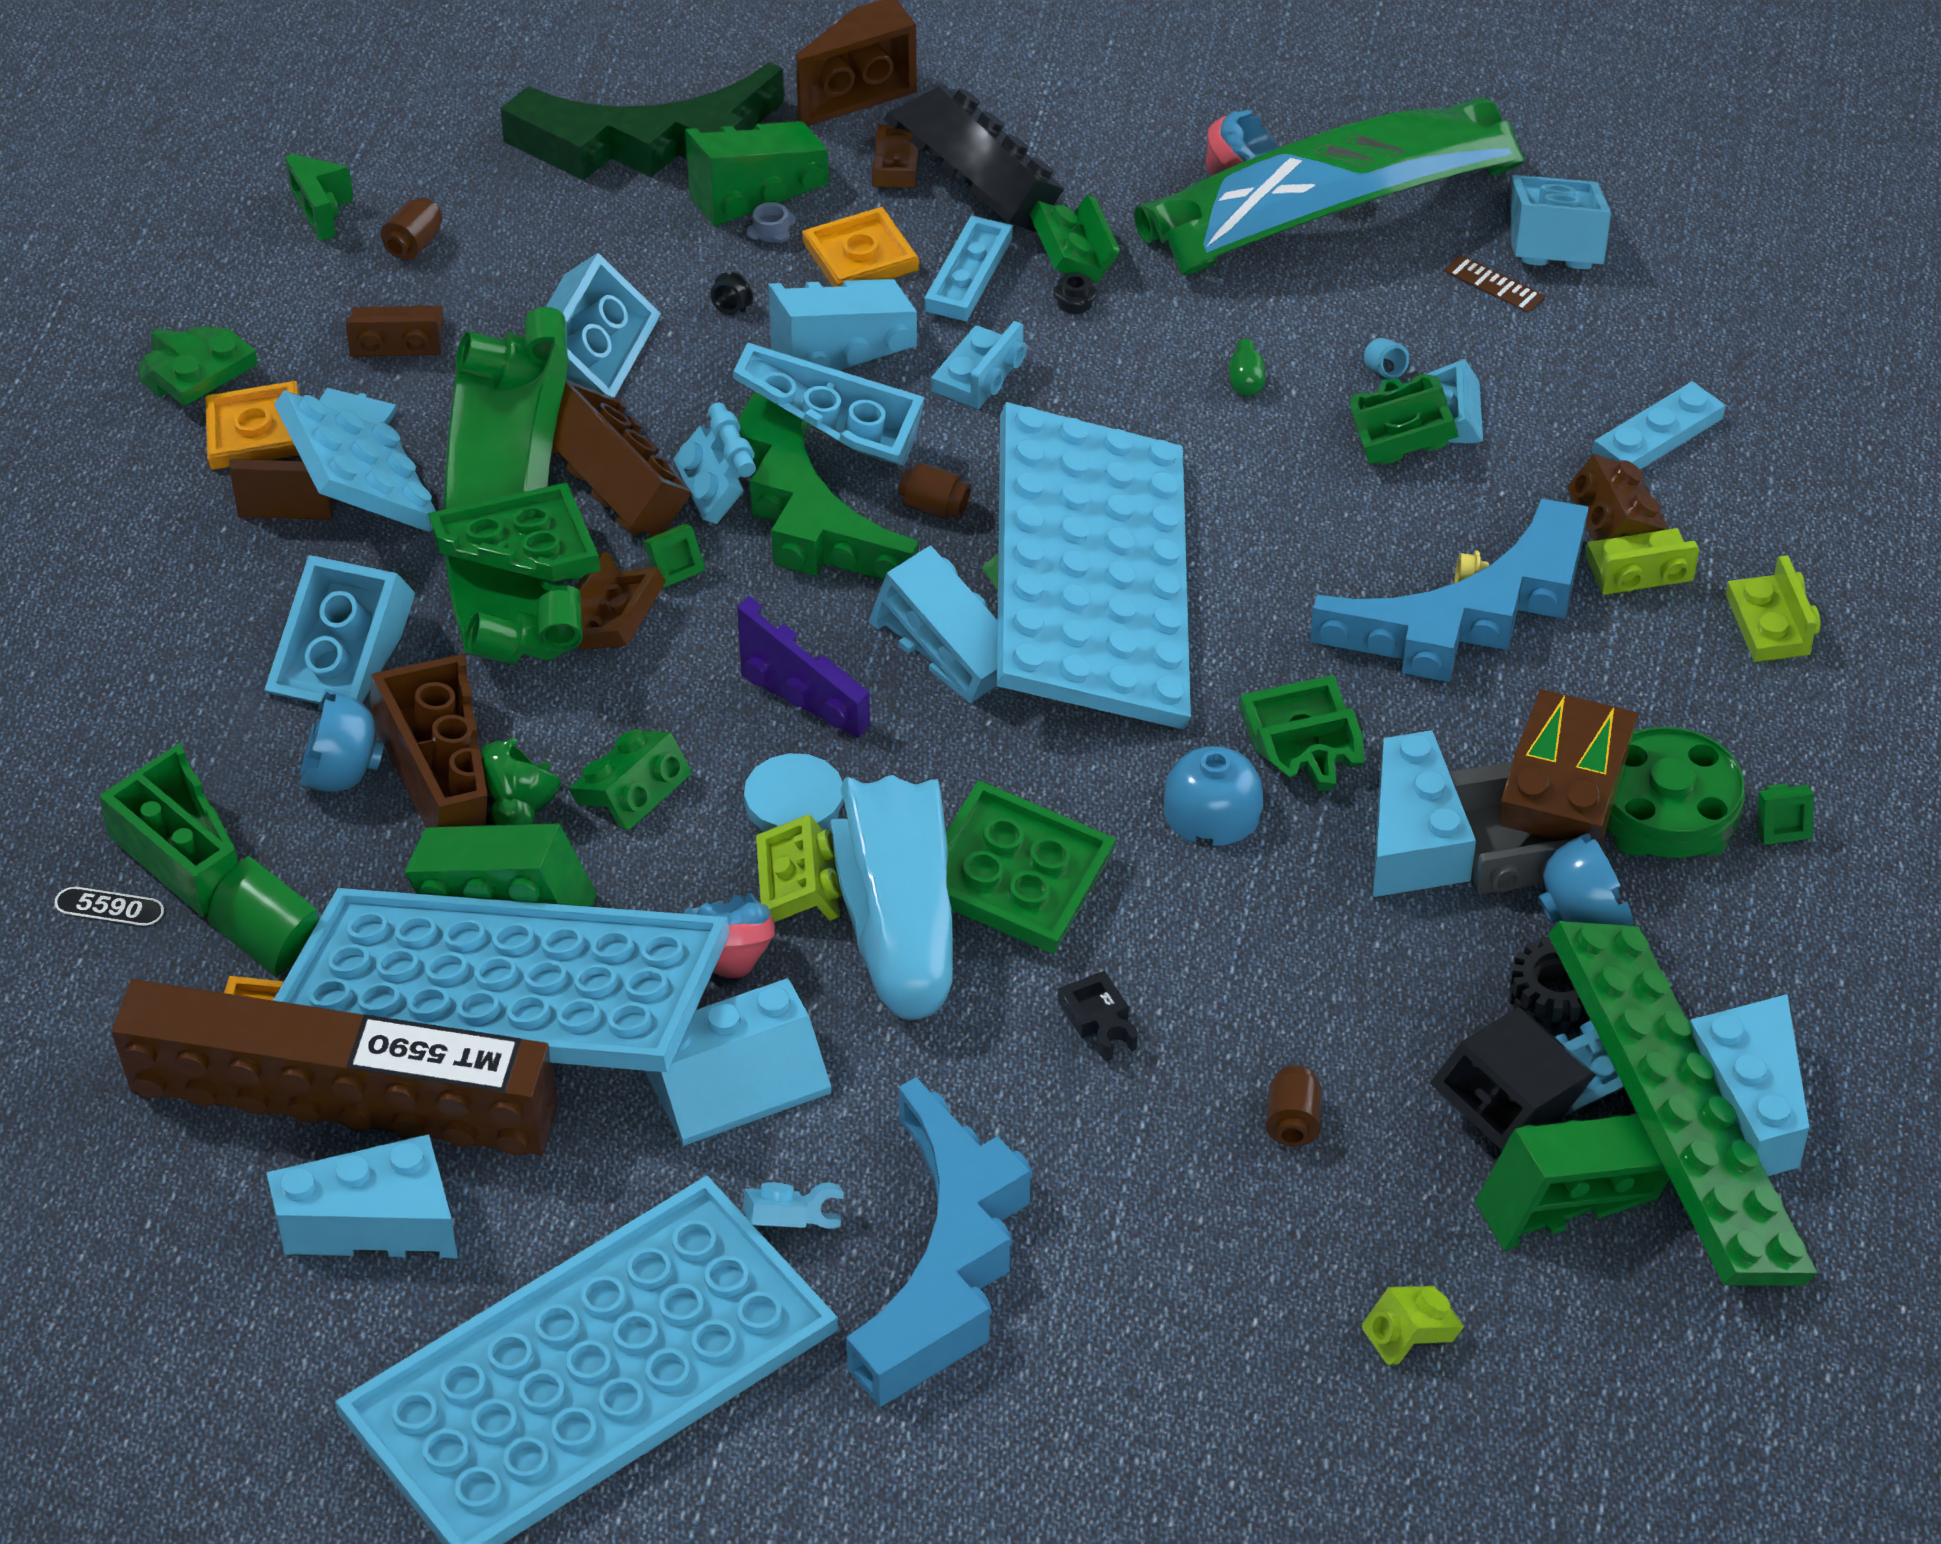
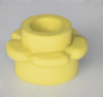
M1476 550L1473 555L1460 553L1457 560L1454 583L1489 566V562L1481 561L1480 552Z

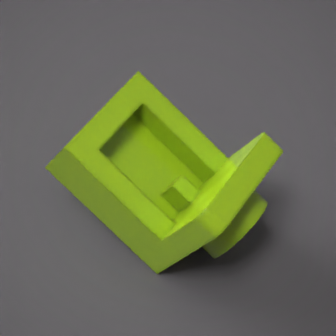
M1435 1286L1388 1287L1362 1323L1363 1331L1387 1365L1400 1364L1414 1344L1453 1342L1464 1328L1451 1309L1447 1297Z

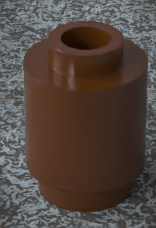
M420 197L407 201L381 229L380 235L385 249L392 256L403 260L416 258L439 233L442 213L437 205L429 199Z
M917 462L913 469H905L900 480L898 494L904 496L905 507L948 520L949 516L960 519L968 505L972 486L971 483L962 481V476Z
M1288 1066L1279 1070L1269 1084L1266 1130L1269 1136L1278 1143L1297 1147L1312 1142L1319 1135L1322 1087L1311 1070L1302 1066Z

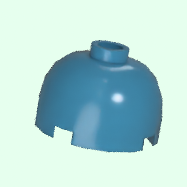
M326 689L318 706V710L322 711L321 718H317L316 723L312 724L300 770L302 777L298 785L317 791L334 793L348 790L358 784L366 773L367 768L377 770L385 742L376 740V721L371 711L363 703L345 694Z
M1204 746L1189 751L1173 765L1164 786V817L1171 829L1184 839L1196 843L1197 836L1204 839H1213L1212 846H1224L1243 840L1255 831L1259 824L1260 814L1263 810L1262 780L1250 760L1241 753L1223 746Z
M1590 833L1569 841L1554 852L1547 861L1543 874L1546 893L1538 896L1551 924L1560 920L1634 926L1628 902L1626 901L1619 905L1616 899L1620 898L1618 888L1621 885L1600 845L1595 839L1591 840Z

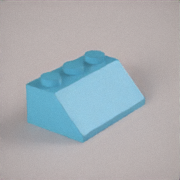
M596 253L567 272L546 307L555 308L565 315L568 346L566 379L615 398L661 313L599 253Z
M789 978L695 1010L668 1072L645 1071L683 1146L831 1094V1084L810 1017Z

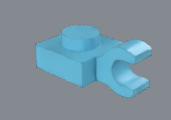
M767 1182L761 1184V1189L745 1188L743 1211L751 1225L806 1228V1223L817 1224L823 1228L833 1229L841 1226V1219L836 1213L821 1212V1205L829 1198L843 1199L844 1191L839 1185L827 1182L815 1186L809 1194L801 1196L799 1191H794V1187L791 1185Z

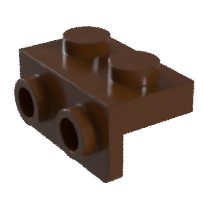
M1593 454L1568 485V491L1574 503L1589 507L1586 526L1594 541L1617 538L1622 533L1635 535L1669 529L1660 513L1659 503L1651 496L1643 481V473L1636 465L1629 461L1622 460L1619 462Z
M607 551L597 552L601 571L586 574L575 587L580 590L583 638L579 645L580 650L608 647L620 648L628 645L666 583L658 567L619 571Z

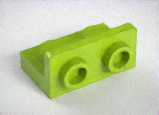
M1678 528L1590 541L1586 545L1585 557L1602 595L1694 581L1699 548L1695 541L1684 542Z
M1788 555L1778 556L1774 575L1728 581L1725 595L1754 662L1810 655L1814 635L1820 632L1818 609L1815 605L1810 606L1805 594L1806 589L1803 575L1801 572H1795Z
M807 814L756 835L761 904L768 906L773 922L815 906L822 911L829 921L840 917L838 897H841L842 893L836 873L833 836L829 829L823 830L810 814Z

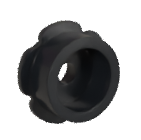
M724 272L715 279L710 296L717 310L724 314L732 315L738 311L745 312L746 306L752 304L753 291L744 276L737 272L730 274Z
M1071 273L1058 280L1057 286L1053 289V295L1057 299V304L1061 310L1070 314H1081L1092 307L1093 301L1097 297V289L1094 288L1095 283L1090 278L1080 273Z

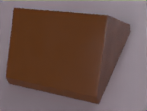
M230 459L229 469L238 517L332 520L336 499L319 494L303 461Z

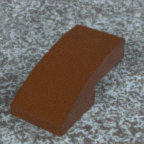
M878 124L875 137L872 186L916 188L920 149L909 141L913 133L900 128L894 129L890 125Z

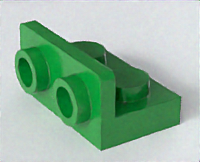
M1086 195L1074 212L1063 205L1053 206L1038 201L1029 213L1054 270L1066 274L1080 273L1097 284L1106 270L1113 265L1120 252V248L1096 197Z

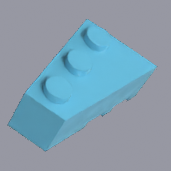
M894 279L844 281L841 287H822L819 282H806L805 288L785 289L781 283L768 284L771 350L840 371L917 346V311Z
M930 545L887 572L868 622L878 630L886 625L902 638L898 640V646L909 654L917 650L932 662L929 665V671L969 703L997 686L998 620L989 611L985 600L979 594L973 593L960 579L953 564L948 559L941 557Z
M1433 731L1384 738L1379 780L1373 897L1471 881L1476 839Z
M1788 995L1691 1019L1692 1032L1690 1034L1700 1054L1711 1063L1714 1069L1713 1079L1723 1098L1734 1107L1736 1111L1735 1122L1745 1141L1758 1153L1759 1161L1767 1176L1800 1168L1810 1127Z
M429 1134L266 1172L284 1255L354 1256L355 1250H387L388 1257H406L407 1251L440 1252V1258L458 1259L452 1218Z

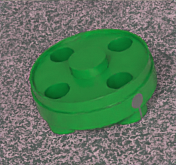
M1653 727L1634 732L1607 829L1613 834L1612 839L1615 846L1621 852L1628 855L1642 856L1651 854L1667 858H1685L1697 855L1711 856L1725 851L1729 845L1730 837L1734 834L1740 823L1744 805V778L1740 766L1732 754L1721 744L1692 730L1677 727Z

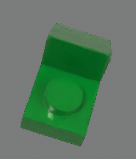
M296 154L285 156L290 191L319 241L336 237L333 218L339 217L338 206L349 203L354 198L350 170L344 165Z

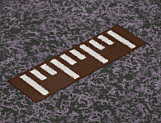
M1459 255L1443 270L1527 312H1530L1546 297L1464 255Z

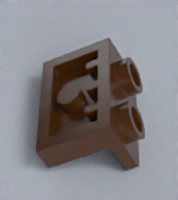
M442 306L352 307L351 317L346 319L350 357L441 355L444 324Z

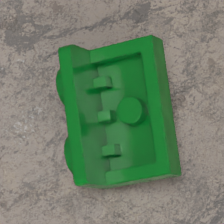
M633 729L622 734L615 741L616 746L603 758L588 764L582 770L583 776L568 788L576 804L608 807L619 828L630 830L691 774V769L671 732Z

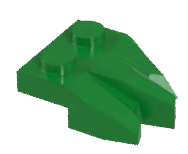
M197 326L187 329L186 333L156 328L151 332L153 351L144 355L138 364L139 381L159 398L168 393L181 405L186 406L258 365L256 350L229 328Z
M1420 374L1405 384L1398 378L1384 379L1381 381L1379 390L1375 393L1361 392L1352 395L1349 406L1369 464L1376 462L1379 464H1390L1403 458L1405 453L1421 448L1427 451L1436 450L1447 445L1449 440L1459 437L1455 420L1447 405L1443 387L1438 376Z
M1334 675L1240 695L1238 706L1254 750L1285 775L1292 777L1297 774L1298 769L1303 768L1317 791H1331L1336 785L1335 762L1343 763L1348 767H1359L1365 763L1363 735L1353 708L1346 709Z

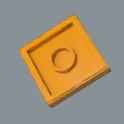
M883 207L802 231L804 246L832 287H841L844 281L893 279L919 271L918 256Z
M297 381L205 396L207 459L211 470L229 467L230 459L274 460L299 455L274 405L284 390L300 396Z

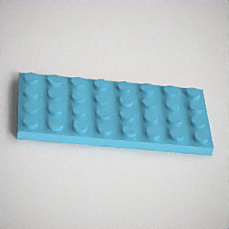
M1005 403L1000 414L998 687L1178 729H1185L1191 718L1183 446L1169 443L1165 440H1157L1120 429L1081 421L1076 418H1068L1040 411L1032 407Z
M337 888L273 1001L546 1042L549 1045L550 1063L668 1072L728 940L729 923L727 917Z
M705 1176L335 1401L339 1417L442 1544H504L837 1332L838 1317L763 1235L751 1225L749 1220L708 1176Z

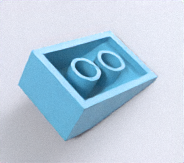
M1511 175V246L1515 257H1521L1523 263L1530 265H1546L1548 260L1566 261V266L1575 269L1592 268V263L1604 264L1611 211L1598 182Z
M309 555L264 690L268 694L319 704L324 691L327 689L345 694L362 703L371 689V674L382 671L402 637L415 592L397 573Z

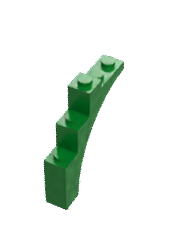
M753 393L737 420L741 426L739 432L741 438L749 442L754 452L753 462L756 470L750 480L751 513L753 516L776 522L771 530L773 564L815 576L818 575L824 564L884 580L887 572L919 553V541L882 528L854 512L832 494L815 472L804 448L805 434L809 423L759 393Z

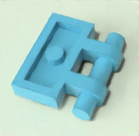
M715 403L708 409V414L711 418V429L699 426L673 458L685 484L692 491L691 497L702 519L714 524H718L744 492L738 478L740 476L749 477L756 470L753 462L754 452L749 442L741 438L739 434L741 426L735 414L727 411L723 403Z

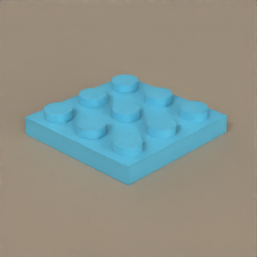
M285 390L282 392L274 405L319 494L427 532L431 531L428 513L436 512L431 502V494L422 485L415 472V464L407 457L399 442L400 436L392 427L382 422L374 424L363 420L348 409H341L339 411L328 407L310 395L302 397Z

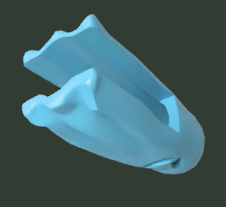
M890 775L876 782L861 783L854 778L846 777L842 782L840 790L845 803L847 819H832L829 824V830L833 836L839 887L854 926L859 953L869 970L874 990L879 999L895 1015L905 1020H918L931 1016L944 1004L953 976V925L951 905L946 886L948 849L938 779H931L920 784H912L894 775Z

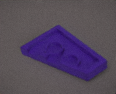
M748 596L737 607L741 676L747 678L752 684L762 686L785 698L793 706L802 707L817 715L831 726L841 728L859 738L870 727L869 691L824 655L817 656L814 659L796 642L798 634L784 623L778 629L759 614L763 606Z

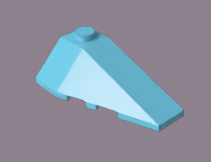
M747 343L733 371V379L856 452L904 467L917 436L924 397L751 343Z

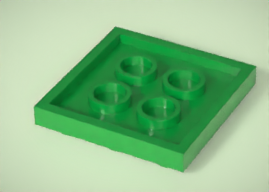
M978 780L946 831L948 849L946 886L951 910L1055 954L1114 852L1116 838Z

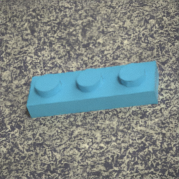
M971 216L925 296V312L967 322L1012 241L1013 225Z
M1692 381L1594 440L1592 454L1619 462L1626 460L1642 469L1722 420L1725 404Z

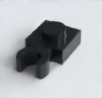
M1105 970L1058 988V1003L1081 1038L1094 1033L1097 1035V1051L1104 1060L1109 1061L1113 1059L1112 1040L1124 1041L1131 1052L1137 1050L1138 1033L1135 1026L1128 1021L1129 1006Z

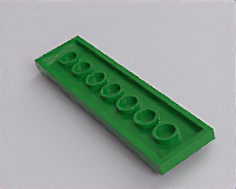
M1559 921L1548 933V936L1723 1285L1805 1286L1817 1274L1806 1252L1805 1244L1798 1236L1782 1205L1780 1196L1774 1190L1761 1165L1758 1153L1745 1141L1735 1122L1736 1111L1720 1093L1713 1079L1714 1069L1711 1063L1700 1054L1690 1034L1692 1032L1691 1024L1684 1016L1671 991L1670 984L1656 962L1646 937L1641 933L1638 926Z

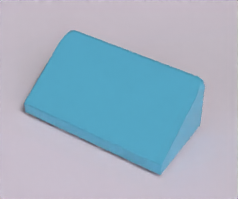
M1463 359L1427 373V375L1438 376L1443 387L1447 405L1455 420L1459 437L1449 440L1448 443L1482 442L1480 383L1467 361Z

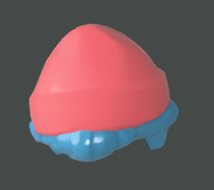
M1251 110L1232 111L1228 115L1216 120L1209 127L1206 169L1211 176L1264 153L1278 149L1277 143L1268 135L1266 128L1261 127V118L1257 115L1251 117L1253 114Z
M751 893L746 894L745 900L740 895H734L731 901L725 904L720 901L712 904L704 903L698 908H687L683 913L728 918V940L713 970L714 974L724 978L738 979L748 975L767 949L771 939L775 936V925L768 906L760 904Z

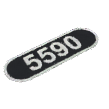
M69 887L58 893L55 898V907L64 914L146 926L154 924L164 914L162 903L156 899L89 888Z

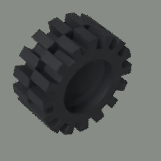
M1548 936L1539 939L1538 947L1531 941L1525 945L1524 953L1519 951L1515 957L1509 989L1510 1004H1514V1009L1517 1007L1523 1008L1531 1017L1541 1023L1549 1033L1552 1026L1558 1027L1559 1035L1563 1033L1568 1035L1569 1026L1571 1025L1576 1033L1580 1032V1026L1590 1021V1018L1576 990L1555 992L1539 983L1546 979H1561L1572 984L1553 944L1550 943Z

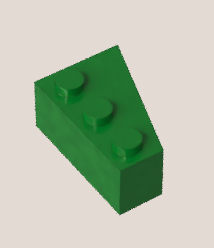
M803 121L756 124L754 130L737 131L733 126H723L719 132L701 133L697 128L685 129L689 196L714 227L754 212L757 206L763 203H779L829 184L828 149Z
M560 823L425 828L404 871L416 894L592 907L597 896L596 890Z
M1617 1115L1610 1118L1586 1121L1572 1120L1566 1123L1541 1126L1526 1125L1521 1128H1515L1508 1138L1506 1146L1477 1196L1475 1203L1501 1247L1506 1251L1520 1246L1519 1236L1546 1227L1550 1235L1566 1230L1567 1224L1565 1220L1591 1211L1596 1219L1658 1199L1670 1178L1638 1115Z

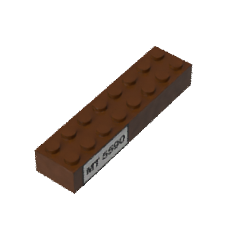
M131 979L111 1031L130 1091L138 1092L149 1098L167 1096L186 1099L200 1106L217 1104L240 1108L251 1114L268 1112L287 1115L302 1122H315L316 1120L343 1124L350 1129L358 1131L370 1128L394 1132L401 1137L409 1139L429 1134L430 1138L446 1140L460 1147L478 1145L497 1148L511 1155L528 1153L543 1156L559 1103L552 1063H550L548 1043L137 979Z

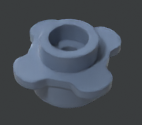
M775 202L763 203L755 208L753 212V225L747 228V235L754 240L761 239L769 243H783L790 238L788 230L790 226L795 224V216L788 212L787 208L782 204Z

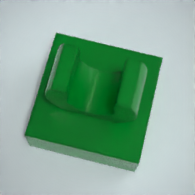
M680 525L643 541L651 568L658 567L666 580L663 588L706 571L693 527L690 525Z
M1786 783L1767 785L1765 790L1759 791L1757 836L1763 845L1813 838L1814 793L1809 786L1789 787Z

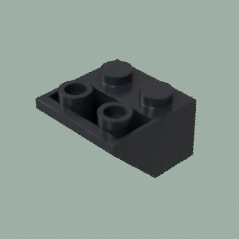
M1517 1007L1463 1040L1431 1080L1430 1084L1503 1151L1508 1138L1515 1128H1521L1526 1125L1558 1124L1596 1074L1523 1008Z

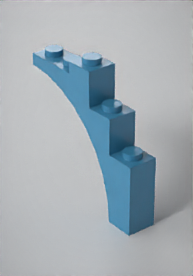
M1541 498L1532 523L1510 550L1492 565L1472 576L1430 592L1395 598L1351 599L1317 595L1313 606L1310 642L1403 659V674L1450 682L1460 642L1508 650L1517 611L1562 619L1566 618L1584 541L1589 507Z
M917 1077L899 1086V1120L921 1149L934 1179L938 1200L937 1219L927 1250L907 1284L879 1314L846 1337L847 1370L879 1407L884 1406L989 1342V1316L992 1314V1309L987 1297L980 1289L1010 1272V1246H1012V1238L1002 1220L1030 1204V1179L1032 1178V1171L1025 1157L1019 1151L1015 1150L1012 1152L998 1136L981 1145L975 1132L968 1126L962 1127L950 1114L949 1108L942 1096L935 1091L930 1092Z

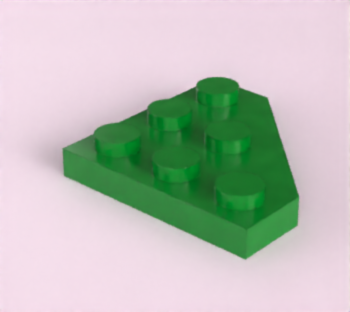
M567 482L428 513L431 531L440 554L553 582L563 579L576 580L584 577L586 574L601 571L599 555Z

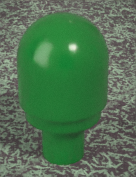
M1242 339L1237 342V352L1232 355L1228 364L1229 381L1232 389L1237 394L1248 397L1258 394L1265 385V362L1261 354L1255 351L1254 342L1250 339Z

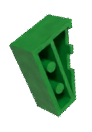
M178 743L100 794L99 799L108 837L201 917H204L208 914L210 901L216 888L226 874L238 864L235 848L214 807L210 806L197 774L193 773L186 759L183 747Z

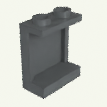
M1512 762L1449 772L1476 839L1471 880L1477 895L1507 892L1516 888L1544 884L1543 874L1547 861L1557 849L1576 839L1555 840L1501 826V799Z

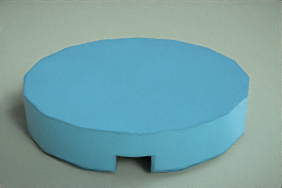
M788 753L772 757L756 766L746 779L744 806L750 821L763 832L807 814H810L820 827L826 830L829 828L832 819H838L839 811L844 804L840 790L842 780L839 772L827 761L809 754Z

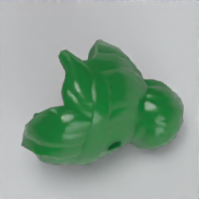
M515 738L486 744L481 752L485 783L495 800L490 810V819L493 826L532 824L535 813L555 798L561 786L559 776L548 772L551 768L550 762L546 761L539 765L534 764L521 749L514 745L517 741Z

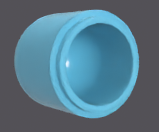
M1377 338L1367 345L1364 351V362L1370 370L1387 379L1398 378L1406 371L1409 365V353L1399 343L1386 338ZM1384 359L1394 363L1393 371L1386 372L1384 370Z

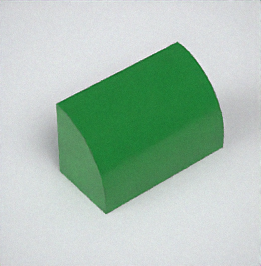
M247 856L235 865L222 879L212 896L208 909V924L275 977L295 963L319 921L317 908L250 856Z

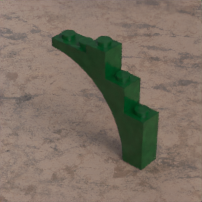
M768 62L748 77L718 91L688 100L647 106L620 107L586 104L555 97L528 86L500 108L503 140L505 143L583 181L598 168L603 167L609 159L622 163L644 175L653 177L666 165L672 163L678 155L687 159L685 129L697 128L701 133L719 132L723 126H733L737 131L753 130L756 124H759L770 113L779 109L782 103H784L785 97L783 68Z

